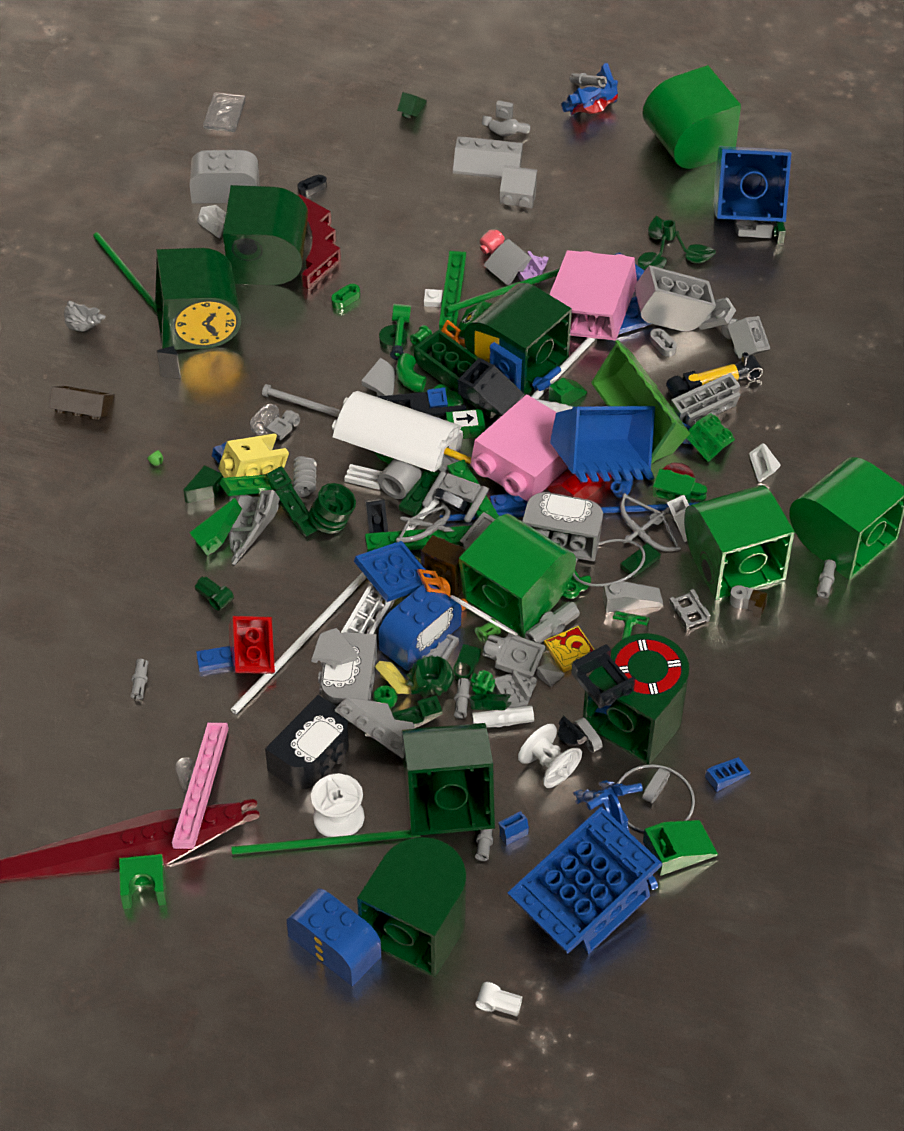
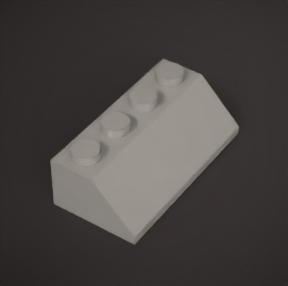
M458 136L455 146L453 173L502 178L504 165L521 167L523 143Z

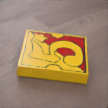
M579 626L544 640V645L563 673L572 669L573 661L595 650Z

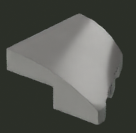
M734 219L738 236L772 237L773 224L771 221Z
M380 358L362 379V386L377 392V396L393 395L396 371L388 362Z

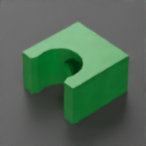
M162 854L119 858L120 896L123 909L132 907V895L142 887L154 889L158 905H166L165 866Z

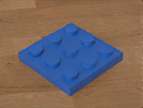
M402 541L355 556V564L386 602L411 594L423 585L417 570L426 569ZM423 573L425 577L432 578L430 574Z

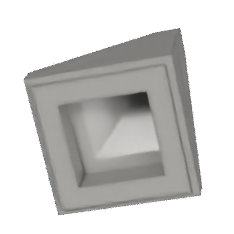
M547 663L537 668L536 676L552 687L565 674L553 664Z

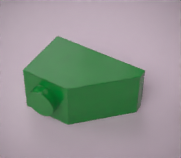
M564 377L549 386V401L559 404L570 405L587 394V390L579 383Z

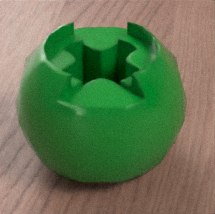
M382 685L375 689L372 700L387 703L391 709L395 706L398 696L393 687Z

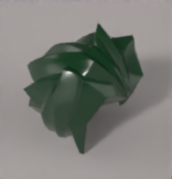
M424 656L421 660L418 659L414 662L410 673L406 675L409 679L405 684L411 688V694H421L424 699L434 694L440 696L442 692H447L453 683V669L449 662L442 657Z

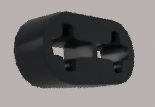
M318 174L300 181L297 185L298 194L307 197L326 189L327 178L324 175Z
M437 488L433 495L435 500L461 513H464L468 506L466 501L441 488Z

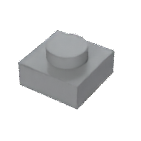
M498 100L496 103V117L512 119L513 103Z

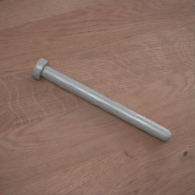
M265 384L262 390V396L268 397L271 395L339 417L341 410L272 389L269 384Z

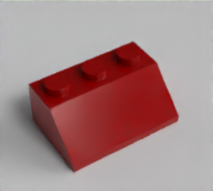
M568 469L546 489L554 494L587 499L609 481H603L597 473L599 481L593 482L585 473L588 481L581 482Z

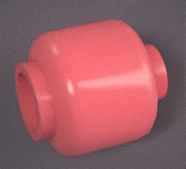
M489 230L480 238L481 251L484 254L489 253L492 255L504 242L503 234L498 230Z

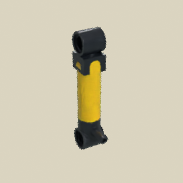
M744 352L740 362L697 374L695 370L683 373V377L673 376L666 382V387L674 399L728 373H732L737 381L746 378L748 380H756L763 374V369L755 356Z

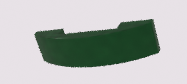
M283 466L267 473L266 477L272 490L279 496L280 505L296 528L305 537L317 532L318 529L310 521L309 511L291 485L292 480Z
M436 695L417 701V706L393 712L392 715L394 720L413 722L416 728L443 714Z

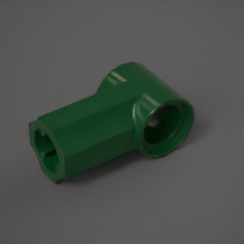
M202 576L197 580L195 590L207 598L215 610H222L234 599V594L228 587H220L208 577Z

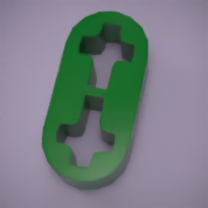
M348 284L331 296L332 306L336 309H343L359 299L360 287L357 284Z

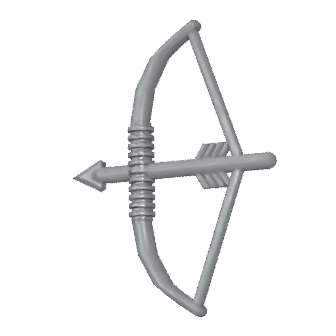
M626 493L623 494L620 504L621 514L628 526L634 531L629 536L626 535L625 539L632 541L638 535L645 543H648L655 549L661 551L681 550L664 516L670 512V508L660 512L627 496ZM625 499L655 512L649 516L650 521L640 527L634 520H631L625 510ZM664 521L676 547H665L657 544L644 530L652 524L659 525Z
M442 504L437 508L412 518L401 516L400 520L407 523L399 538L396 539V542H414L432 535L437 530L454 532L451 528L443 526L450 518V510ZM440 509L445 511L443 518H440L435 523L425 522L420 519ZM409 524L428 527L418 535L403 537Z

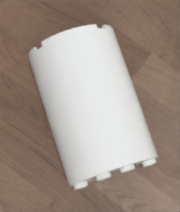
M355 391L349 398L346 397L344 399L339 417L332 425V430H334L333 437L432 472L441 467L444 450L449 446L450 449L458 452L461 449L463 431L460 430L461 426L360 391Z

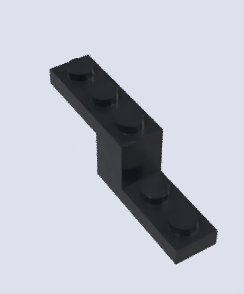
M427 392L375 396L446 420V412L466 410V405L429 408Z

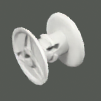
M547 724L536 730L525 741L518 754V760L522 764H528L539 759L542 766L548 767L543 777V784L546 788L555 787L567 779L582 758V751L579 748H571L561 753V748L558 745L552 744L557 735V728L554 724Z
M338 773L321 778L313 786L311 800L315 807L313 815L314 825L324 836L353 835L362 827L365 819L364 810L361 806L363 792L357 780L349 775Z

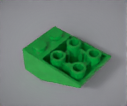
M700 820L662 822L644 829L643 843L645 847L662 862V866L658 869L660 876L718 856Z

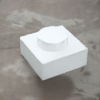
M425 289L424 306L441 307L443 290Z

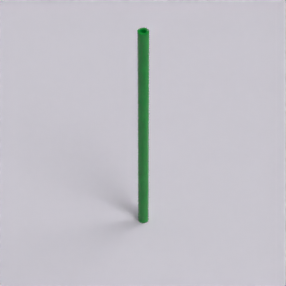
M98 232L94 233L93 237L156 312V304L152 296Z
M560 268L447 306L445 310L447 313H451L504 295L518 283L533 285L556 277Z
M409 829L231 846L232 855L414 838L420 837V835L411 836V830Z

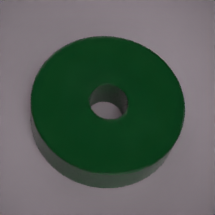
M389 325L381 329L379 342L383 348L392 350L393 346H395L397 325ZM404 328L402 347L407 343V332Z

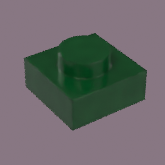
M776 221L772 235L776 238L777 244H783L786 234L784 222Z

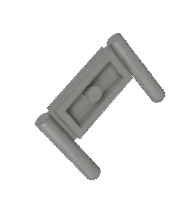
M441 471L423 500L422 505L429 507L436 489L441 488L464 501L472 503L464 517V521L469 523L489 489L485 486H480V484Z

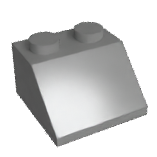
M504 165L500 187V204L533 208L536 197L537 170Z
M759 316L744 318L727 325L728 335L733 341L734 352L739 359L742 358V353L747 352L749 355H755L771 349Z

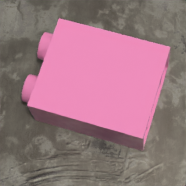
M567 250L549 295L572 308L571 336L606 340L617 339L637 283L634 257L622 254L608 255L592 253L590 251Z
M526 394L475 439L470 466L478 475L489 477L503 486L510 495L519 496L528 502L533 495L543 492L568 468L550 443L557 412Z

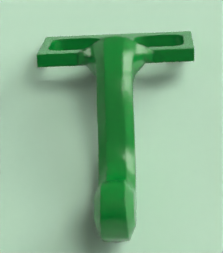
M615 611L613 619L622 620L625 623L622 639L631 636L632 627L636 623L647 626L650 620L649 617Z

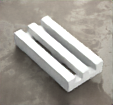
M350 464L344 479L348 483L380 490L378 477L382 471Z

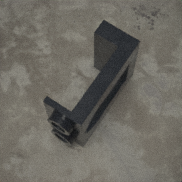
M607 644L572 662L571 674L599 708L613 704L617 699L622 696H628L634 690L635 677L627 678L612 660L611 648ZM600 666L606 670L617 684L603 693L597 689L586 675Z

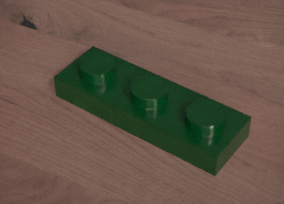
M425 470L421 478L400 503L399 511L413 517L416 516L423 508L422 502L439 473Z

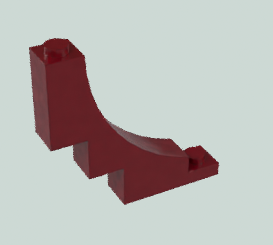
M299 194L298 196L304 201L308 209L306 230L312 240V247L306 259V269L302 273V284L308 289L341 260L340 247L334 244L336 242V230L329 226L331 224V211Z

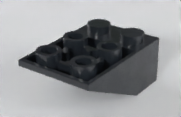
M478 358L458 380V395L499 416H503L524 396V393L497 367L481 358Z

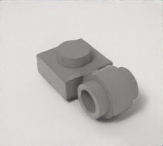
M292 410L285 411L282 418L277 417L266 427L267 433L276 434V438L282 440L292 430V426L295 427L299 424V414Z

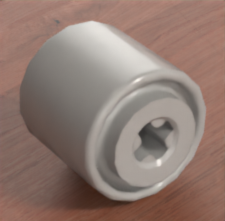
M393 459L379 475L378 483L389 496L395 499H403L421 478L420 467Z

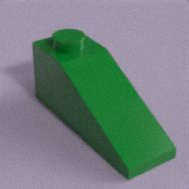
M234 498L189 532L207 556L215 552L224 543L242 508Z

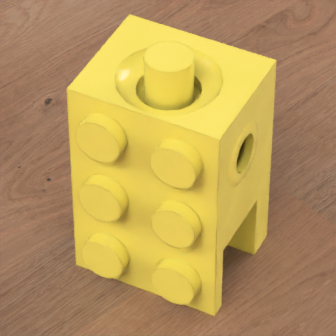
M276 434L231 440L226 443L218 469L224 478L266 475L280 466L284 468L289 452L286 448L272 450L277 437Z

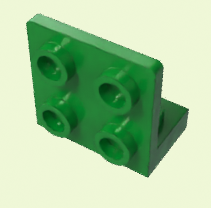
M712 413L697 421L688 430L690 434L687 437L690 443L708 462L735 440L732 432L720 423V419Z

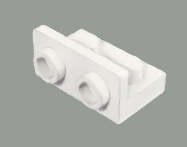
M217 205L201 207L197 222L215 236L221 238L223 236L226 212Z

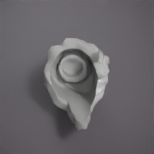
M70 300L67 302L64 310L66 325L69 329L84 332L90 330L95 325L101 323L105 316L98 314L100 310L96 307L88 308L85 305H79Z

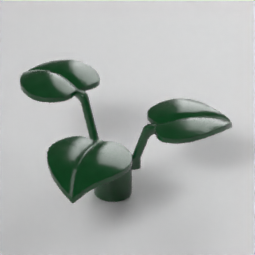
M656 215L649 225L648 235L653 239L662 238L659 254L654 252L643 253L638 258V266L643 270H646L649 265L663 268L667 263V259L662 257L665 240L671 241L675 236L683 251L687 253L686 259L692 263L707 261L716 254V250L700 244L690 245L686 249L680 238L679 231H676L675 221L663 220Z

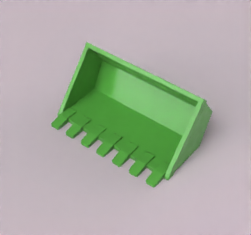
M615 340L614 347L591 384L607 406H655L652 464L658 459L673 454L690 433L634 354L619 340Z

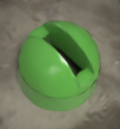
M157 450L147 460L153 466H159V464L163 463L164 457Z

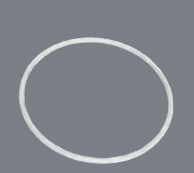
M450 595L451 599L514 636L518 635L499 621H493L492 617Z

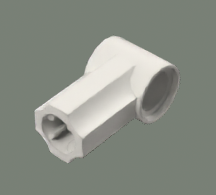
M484 982L475 1004L483 1011L492 1012L498 1010L517 1016L523 996L502 991L496 984Z

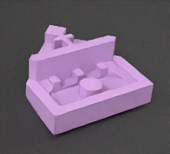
M528 251L527 254L532 259L523 272L519 271L517 273V276L523 281L543 274L549 258L543 256V258L537 257L531 251Z

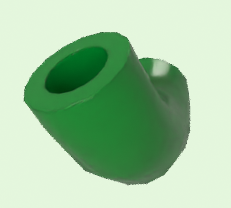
M403 353L398 358L396 366L398 379L406 388L416 393H421L425 388L427 378L414 371L416 359L408 353Z

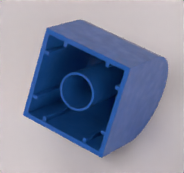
M719 146L714 187L715 216L719 219L786 222L792 152L788 149Z

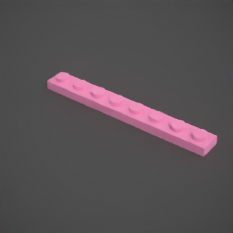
M207 723L172 840L173 848H195L228 733L227 723Z

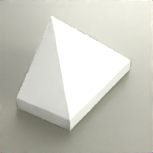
M764 443L749 453L759 482L769 477L781 466Z

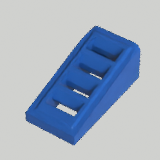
M738 757L707 769L705 778L715 791L718 792L750 775L751 772ZM738 765L742 771L739 772L735 766Z

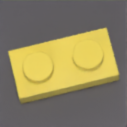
M379 661L375 667L380 672V676L389 682L397 694H411V688L405 684L407 679L392 662Z

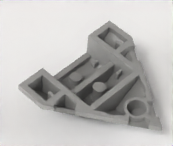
M261 491L260 497L249 495L230 496L229 502L235 498L242 508L241 513L229 532L230 549L234 552V556L231 558L232 564L236 565L275 517L279 507V496L275 491Z

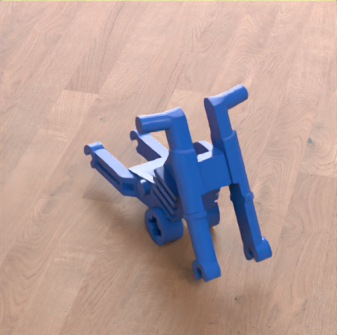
M604 780L599 782L600 787H602L601 790L589 791V789H579L573 792V795L576 796L577 800L575 801L577 804L586 802L589 810L602 806L629 832L628 818L622 810L617 796L641 792L643 788L641 783L623 785ZM652 875L647 879L648 886L650 885L651 890L658 888V884Z

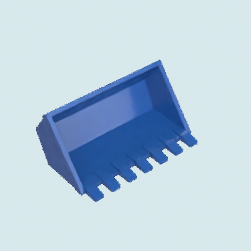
M655 406L572 407V409L557 412L550 443L568 466L571 473L575 474L581 482L588 481L585 473L593 482L599 481L597 473L603 481H610L608 472L615 481H621L622 479L619 472L627 481L633 479L630 472L637 480H643L641 471L648 480H653L651 460Z

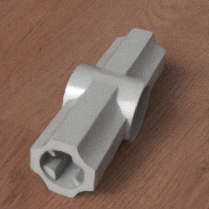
M567 602L555 612L549 611L545 613L538 624L525 632V637L527 640L541 644L550 636L562 633L565 626L580 615V611L573 602Z

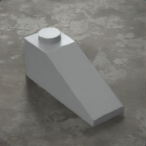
M624 581L613 583L610 586H603L602 598L606 613L663 606L659 588Z

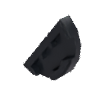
M564 715L558 723L560 727L557 735L564 744L578 746L588 740Z

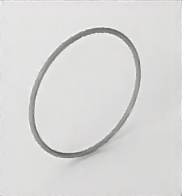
M627 539L601 541L599 545L609 542H627L636 545L642 552L640 565L628 576L610 583H587L580 580L575 573H573V577L579 583L593 587L610 586L613 583H620L633 576L642 567L645 561L644 549L638 543Z
M655 764L638 766L626 772L617 782L620 784L627 775L636 770L661 767L679 776L689 788L692 805L684 821H688L693 813L695 797L692 787L680 773L669 767ZM628 822V826L639 832L644 833L643 829H640Z

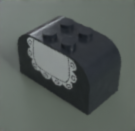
M317 695L265 748L267 770L295 789L313 787L321 778L329 775L331 769L336 764H339L349 748L348 720L335 712L337 706L322 696Z

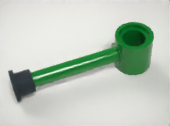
M393 304L392 321L397 322L395 346H393L390 352V357L394 360H398L400 355L404 353L402 347L404 323H409L410 305Z

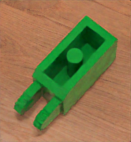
M659 469L653 485L652 496L671 501L685 495L688 503H690V500L702 502L707 498V487L704 484L695 482L696 478L690 475H682L671 470Z

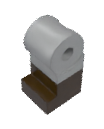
M735 586L731 589L730 604L734 608L750 610L753 612L754 617L761 618L767 604L768 594L744 586Z

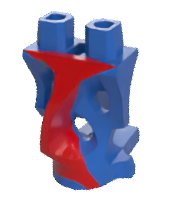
M605 63L596 74L597 76L606 77L607 83L605 86L599 88H578L567 97L566 101L561 103L563 112L570 111L571 115H574L576 112L596 114L602 112L607 105L617 102L618 81L613 79L608 63Z

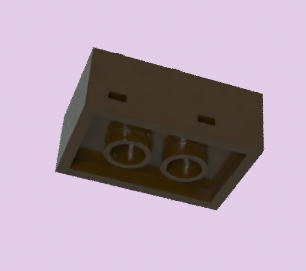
M432 535L421 550V565L426 570L436 571L439 577L445 578L450 584V595L458 598L463 591L459 557L466 549Z

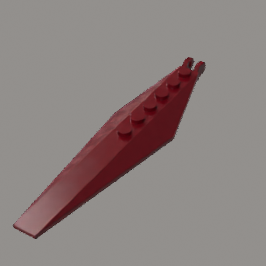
M249 799L241 803L207 805L194 849L173 848L172 845L182 808L157 810L0 859V881L120 870L119 858L162 854L164 866L230 829L243 825L245 822L258 819L260 813L257 810L247 811L255 809L258 804L255 799Z

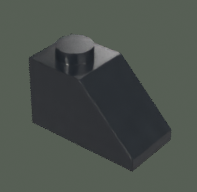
M384 498L364 500L369 533L388 532Z

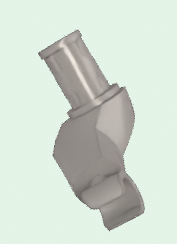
M489 116L482 117V125L489 126L491 131L503 137L514 135L516 132L528 134L530 131L528 123H519L516 119L499 122L492 120V117Z

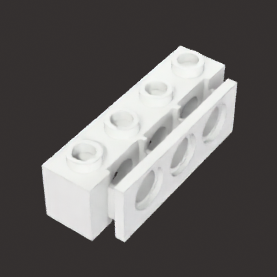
M370 582L341 633H365L366 629L369 628L366 634H376L396 599L389 602L385 601L382 604L384 598Z

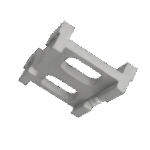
M694 589L690 590V593L675 599L674 597L669 598V604L675 612L677 611L686 630L699 623L709 621L711 615L706 607L701 605ZM688 598L692 605L685 608L681 607L678 601ZM697 612L701 619L691 622L687 615Z

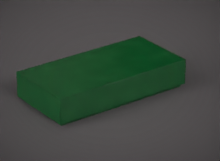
M648 543L642 547L645 551V561L639 571L631 576L632 578L638 576L661 558V554ZM637 550L621 562L620 568L626 573L631 574L642 561L641 550Z

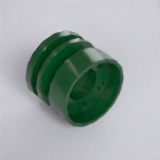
M329 483L322 486L309 510L311 523L324 533L334 534L342 531L356 507L354 494L341 484Z

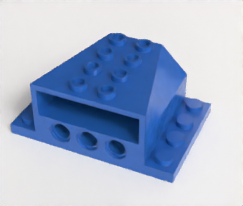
M601 806L508 892V896L567 954L579 943L590 954L650 897L647 879L662 866V862Z

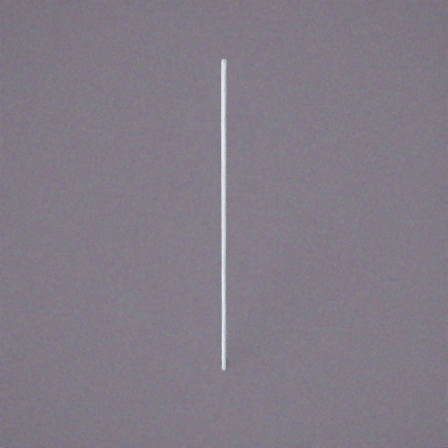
M587 338L560 366L561 372L550 380L551 385L596 338ZM549 387L542 391L537 390L531 397L539 399ZM433 498L429 507H424L417 515L434 509L439 501ZM409 524L406 530H413L416 526ZM363 572L274 663L275 673L366 580L367 577ZM275 673L264 674L231 708L232 713L237 714Z

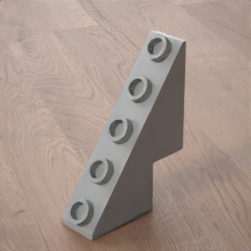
M345 697L336 707L335 712L403 758L402 730L415 729L413 722L394 720L387 703Z

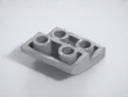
M507 239L493 252L484 266L505 284L510 285L519 271L523 272L532 258L514 242Z

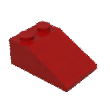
M233 616L229 623V643L234 672L274 674L272 617Z

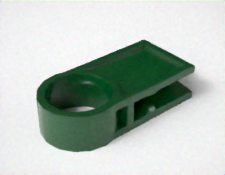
M463 644L453 667L454 679L457 682L461 678L471 680L481 656V648ZM463 668L469 670L470 673L461 676L456 671Z
M511 694L472 695L469 698L470 708L473 710H506L512 704V702H507Z

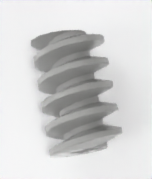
M300 456L296 457L293 461V488L299 497H307L310 493L316 491L317 462L312 458Z

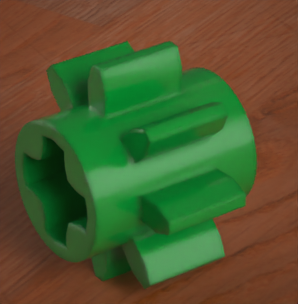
M485 670L479 671L478 674L473 673L470 680L472 690L476 694H486L487 691L492 693L495 687L493 675Z

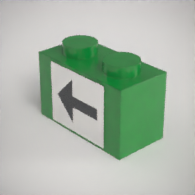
M482 409L446 412V421L461 426L460 430L463 431V439H476L485 431Z

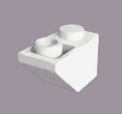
M682 495L667 502L684 542H687L684 514L689 504L685 495Z

